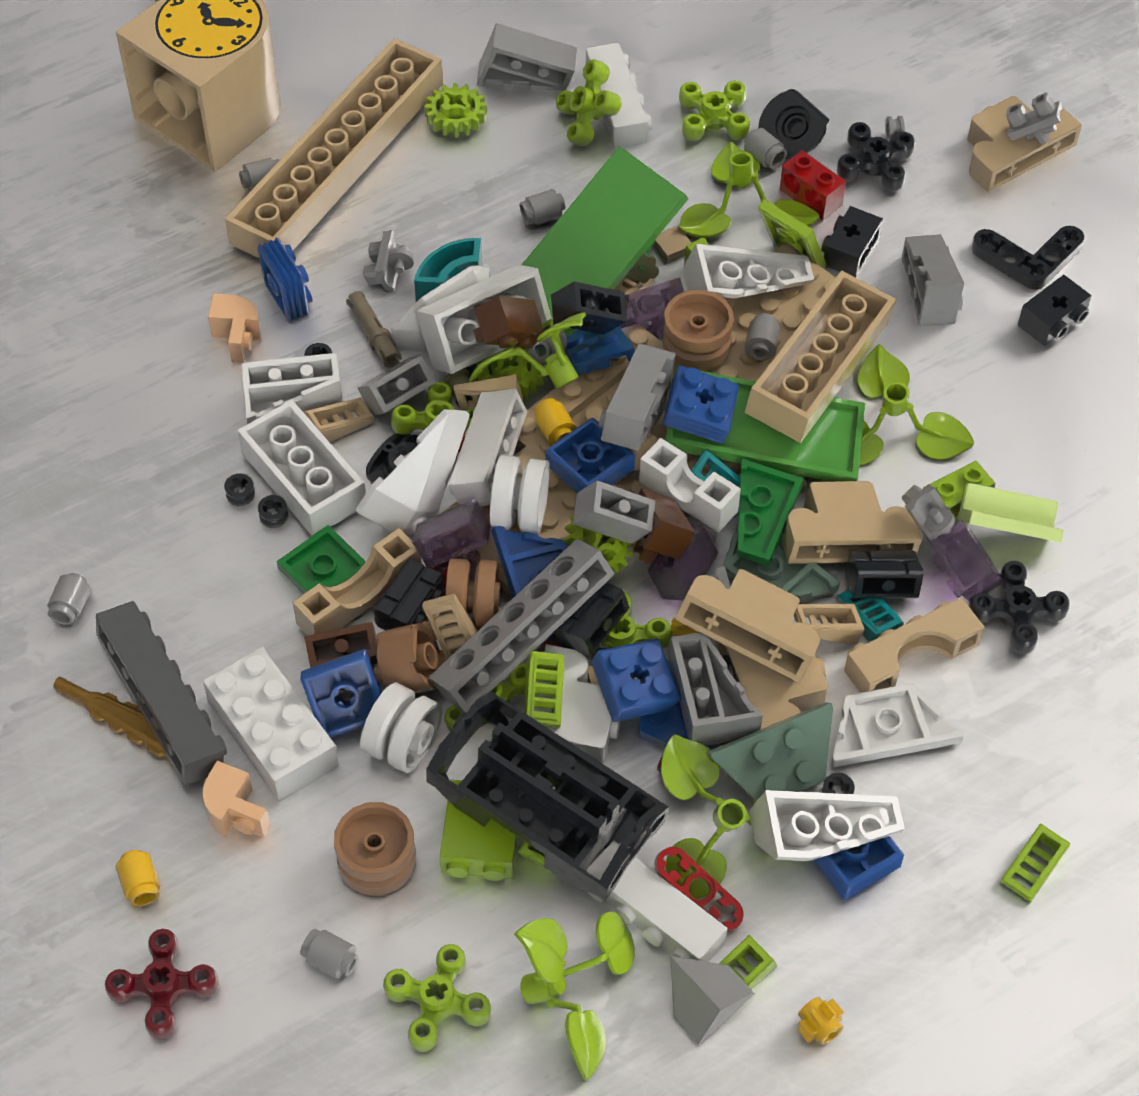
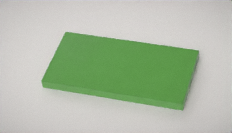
M621 146L615 150L522 263L524 266L538 268L551 318L553 317L551 294L573 281L614 290L689 199L685 193ZM567 328L563 332L568 337L578 329Z
M701 371L718 378H727L739 385L731 429L724 443H718L669 426L666 429L665 441L684 453L700 456L704 450H708L720 460L741 464V459L743 458L786 473L832 482L857 481L865 403L834 397L804 440L799 443L744 413L751 388L756 381Z

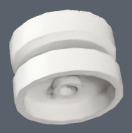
M499 456L491 489V528L503 526L505 530H509L514 525L518 512V525L521 532L540 533L545 516L549 488L548 460L530 459L525 465L522 476V464L519 457Z
M397 682L390 684L376 700L366 719L360 739L361 751L379 760L387 757L389 765L405 773L413 771L421 763L436 737L442 718V705L425 696L415 699V692Z

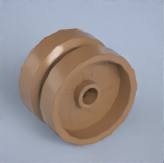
M688 290L676 295L667 304L664 312L663 350L676 353L674 364L677 366L696 368L700 371H708L720 366L728 358L732 345L734 316L731 306L726 299L706 290Z
M450 558L446 595L455 593L467 615L470 617V612H473V624L478 631L499 612L501 584L498 579V561L480 560L476 566L475 580H472L469 560ZM452 610L445 611V614L452 613Z
M367 802L352 808L340 819L334 831V849L341 877L351 889L367 896H384L399 890L410 880L416 867L414 830L408 817L401 810L384 802Z

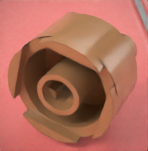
M429 622L415 623L377 633L375 641L378 663L374 666V675L379 684L384 683L388 687L390 684L397 682L411 689L415 694L437 690L428 677L447 658L443 651L439 650L436 635Z

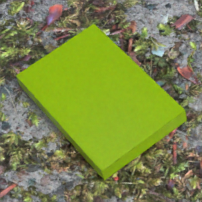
M763 199L758 206V210L773 245L779 248L783 244H790L798 251V254L808 256L812 263H816L825 269L827 264L813 229L768 200Z

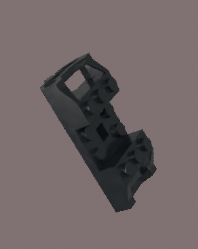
M492 691L479 697L467 713L463 712L457 718L453 725V730L440 743L426 768V782L435 787L455 808L484 827L491 819L545 854L544 867L573 887L594 894L604 901L615 889L626 868L647 840L656 834L666 821L669 806ZM487 723L496 726L492 731V740L490 742L485 740L478 748V761L461 783L456 785L450 781L446 773L456 755L473 734ZM630 812L634 813L639 820L635 824L633 833H628L601 879H597L586 870Z

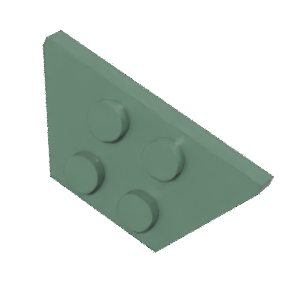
M738 521L730 542L729 551L723 563L727 576L732 581L737 572L743 569L800 599L799 603L833 594L839 590L840 582L816 563L788 564L782 546V537L769 567L737 556Z
M822 703L706 752L707 757L725 771L728 777L736 785L740 786L754 802L761 797L765 790L800 792L819 784L826 779L833 714L832 703Z

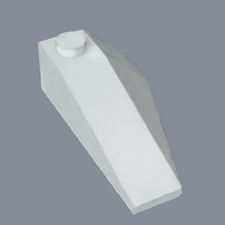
M704 244L695 245L683 267L688 290H706L725 298L755 295L811 284L814 281L808 256Z
M444 409L417 437L416 442L418 445L412 452L406 456L400 455L394 461L397 467L385 480L379 476L370 486L355 510L363 517L391 532L398 528L407 536H422L427 532L432 520L439 511L470 416L469 413L463 410Z
M765 790L749 811L755 844L775 860L811 861L894 835L904 830L897 796Z

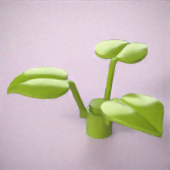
M730 141L717 155L711 167L712 177L720 183H727L721 207L717 209L714 205L707 203L695 204L689 207L681 216L679 229L685 234L697 238H712L723 234L731 225V218L723 213L726 211L733 185L737 188H746L753 182L761 202L763 199H766L758 180L760 163L750 153L744 152ZM783 199L774 203L775 206L807 226L814 224L819 218V214L800 202Z
M583 312L570 316L553 325L552 317L543 324V328L546 326L551 327L540 334L537 340L540 343L551 337L556 351L555 354L544 360L547 366L543 367L521 347H511L491 355L481 362L472 373L469 382H474L480 372L498 360L517 355L522 356L540 371L542 377L549 375L557 390L573 382L579 376L565 354L560 332L571 326H582L583 319L587 316L586 313Z
M880 344L866 356L858 373L859 390L869 399H877L882 396L883 398L882 408L873 427L870 429L865 421L863 422L859 466L870 464L880 456L884 442L874 433L879 429L887 414L896 417L902 415L905 411L908 412L914 427L921 431L916 437L917 448L925 457L931 460H949L973 447L974 440L968 429L949 414L931 412L925 416L923 425L919 423L913 410L914 405L908 403L910 373L899 359L891 355Z
M673 735L664 749L661 761V774L664 785L674 797L680 800H688L698 792L702 798L716 804L713 822L717 830L705 846L698 839L685 838L676 842L672 847H678L686 852L720 884L726 874L727 862L721 853L711 850V848L724 832L734 831L744 822L752 825L751 818L740 801L736 799L723 801L721 797L717 798L705 792L704 789L710 788L716 783L720 772V767L707 757L706 752L710 751V749L701 743L685 739L679 735ZM678 856L666 857V872L677 871L682 878L676 882L682 886L684 879L694 873V870L689 867L688 871L684 872L677 865L680 860ZM696 878L691 881L689 892L693 898L699 899L709 893V886L703 879Z
M611 911L603 913L596 923V940L603 953L596 958L564 969L566 966L564 956L567 952V940L562 928L556 921L549 918L537 919L525 924L514 933L524 946L536 971L522 977L520 983L521 994L528 1004L546 1001L548 1008L559 1007L572 1011L566 1016V1035L583 1080H587L593 1075L604 1056L606 1048L605 1032L601 1021L594 1011L585 1010L582 1012L580 1005L561 1001L558 998L566 990L564 977L603 963L606 960L614 975L624 974L631 968L635 956V946L631 932L624 923L623 918L616 912Z

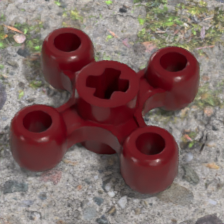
M163 928L154 931L149 937L148 948L153 957V962L145 968L143 973L131 974L125 969H116L110 972L105 980L107 995L117 1003L127 1002L132 997L138 995L145 996L151 1001V1007L146 1013L144 1020L145 1027L150 1036L160 1040L170 1037L175 1031L176 1019L171 1011V1005L178 1000L180 994L192 993L199 998H207L215 994L219 985L218 975L214 968L209 965L200 964L186 972L174 968L173 959L179 950L178 940L172 931Z

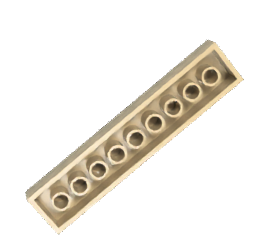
M394 38L225 218L229 244L259 258L258 245L263 246L264 242L269 243L270 240L274 241L277 237L284 246L289 244L292 250H294L426 104L427 96H433L432 90H439L443 85L442 59Z

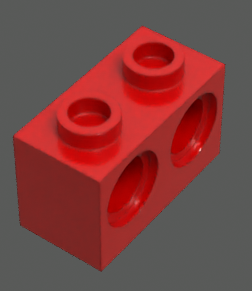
M802 150L782 165L779 190L794 201L800 202L819 214V219L824 221L843 206L846 181Z

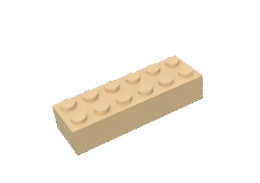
M841 270L753 385L744 413L801 443L885 329L897 299Z

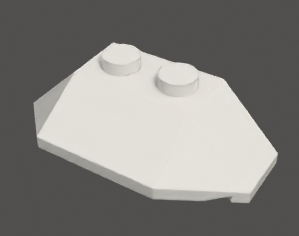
M487 265L469 266L421 297L406 311L401 321L398 320L391 326L392 342L396 349L428 352L415 310L489 278L490 268Z

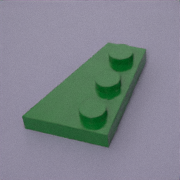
M743 458L741 459L737 556L769 567L783 534L788 515L793 510L802 489L803 478Z

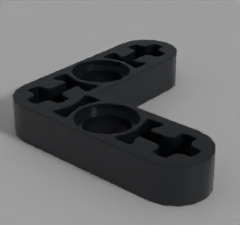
M1064 226L1033 255L990 229H982L975 233L971 250L978 258L1029 289L1037 290L1045 287L1080 252L1084 242V233L1078 227ZM1064 241H1069V242L1066 244V247H1064V246H1063ZM1055 254L1060 260L1051 261L1045 255ZM1007 255L1014 256L1018 261L1009 263L1003 257Z

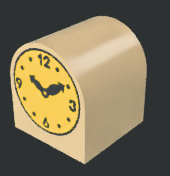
M158 0L116 31L134 118L214 172L262 136L276 121L281 103L268 10L263 0Z

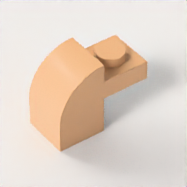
M213 293L208 316L212 337L229 338L228 345L231 361L234 363H244L246 351H251L253 339L261 340L257 309L251 301L242 296Z
M218 760L205 780L202 793L211 825L224 836L227 835L231 826L234 825L238 831L244 834L252 835L254 833L265 837L271 826L267 809L246 801L253 790L249 773Z

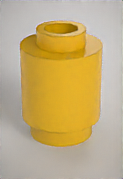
M554 398L541 401L534 409L535 422L550 445L555 444L577 428L563 404Z
M130 850L124 853L116 863L115 868L125 898L130 900L131 905L135 907L153 903L159 898L160 883L151 855L147 852H141V850Z

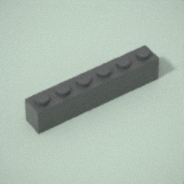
M134 600L97 613L96 636L184 786L208 777L217 760L224 763V755L227 754L226 745L220 735L215 736L212 731L211 721L207 712L204 709L200 710L198 708L191 686L189 684L185 685L181 680L180 669L176 661L169 660L166 655V648L162 638L159 635L155 636L152 632L151 622L145 611L140 612Z

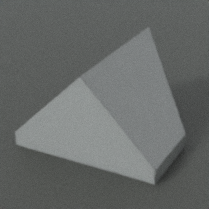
M670 956L674 1018L701 1045L755 993L729 965Z

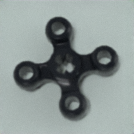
M856 122L852 124L848 130L847 141L850 147L860 150L861 153L858 155L851 153L842 155L837 164L838 176L845 181H853L860 172L864 171L871 176H881L882 186L888 191H898L901 189L905 182V170L901 165L892 163L891 160L894 158L904 160L912 156L915 149L914 136L908 132H899L889 142L882 137H871V129L866 123Z
M1009 561L1001 569L999 579L1001 586L1006 589L1007 594L1000 598H993L988 593H977L971 598L968 606L981 623H987L992 618L1001 617L1007 626L1013 628L1010 636L1012 649L1019 654H1028L1036 647L1039 636L1037 629L1031 624V619L1044 616L1050 621H1061L1069 611L1070 600L1061 591H1051L1046 596L1036 597L1035 592L1031 588L1024 586L1028 575L1026 567L1019 561Z

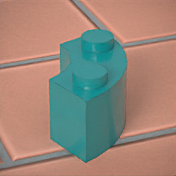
M481 238L453 241L430 253L421 263L415 275L416 302L469 266H482Z

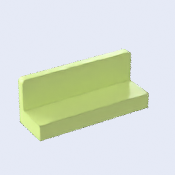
M966 483L958 516V521L1060 543L1064 533L1063 529L1054 528L1059 505L1057 501L973 483Z

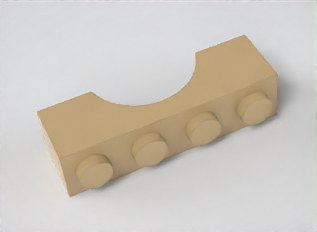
M398 528L372 547L367 561L350 579L333 587H325L319 583L293 601L296 624L307 636L341 629L380 601L408 560L413 559L421 563L420 548Z
M962 597L952 602L946 601L938 605L934 611L924 616H914L904 626L896 630L888 629L881 633L877 639L867 644L860 643L854 646L847 655L844 671L860 693L896 686L900 670L898 661L905 654L915 650L929 649L943 653L953 659L979 646L985 627Z

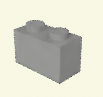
M418 355L405 359L357 389L373 415H379L395 408L435 384L436 381L422 356Z
M595 481L576 494L573 525L632 544L652 532L655 500L600 481Z

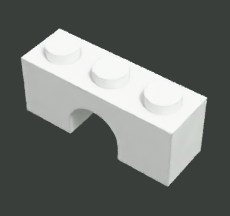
M662 438L640 458V483L657 494L676 500L682 510L719 533L738 512L741 488L715 472L705 481L697 478L688 468L687 454Z

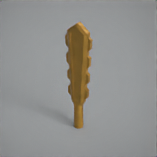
M58 677L55 680L53 688L83 703L86 710L89 711L90 717L97 721L104 720L108 722L110 729L117 733L123 731L127 734V739L136 744H145L147 750L158 757L165 756L168 758L143 714L138 710L137 705L128 701L122 703L118 701L117 696L109 692L102 694L100 692L88 691L63 677Z

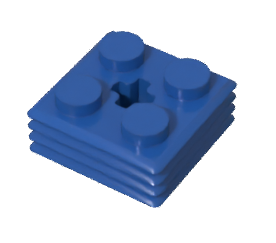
M277 237L274 241L270 240L269 243L264 242L263 246L259 244L257 249L265 286L287 321L292 323L293 319L298 320V317L303 318L304 314L309 315L308 303L313 302L311 293L305 283L309 282V277L303 265L297 266L295 264L296 257L289 244L284 246Z
M679 365L672 379L663 424L718 443H724L731 429L739 385L727 378H718L703 373L696 368Z
M590 418L545 450V460L549 461V468L576 493L595 481L613 485L635 469L636 455L630 449L601 441L603 428L599 427V422L595 418Z
M659 639L599 650L595 657H593V660H591L613 722L672 710L681 700Z
M360 650L303 670L300 676L313 715L330 738L364 727L374 703L382 693L366 650ZM345 688L347 691H353L350 693V700L344 701L342 696L336 697L339 694V689Z
M887 836L850 848L852 851L859 850V854L850 853L846 849L815 859L814 862L840 896L847 900L900 868L904 853L893 839Z

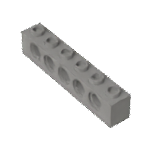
M576 539L428 678L447 702L460 711L467 713L479 697L492 691L529 656L530 652L543 643L615 573L600 550Z

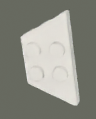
M913 683L846 695L831 764L835 768L960 744L963 741L964 735L959 728L954 730L942 718L943 713L933 703L928 702L924 698V694Z

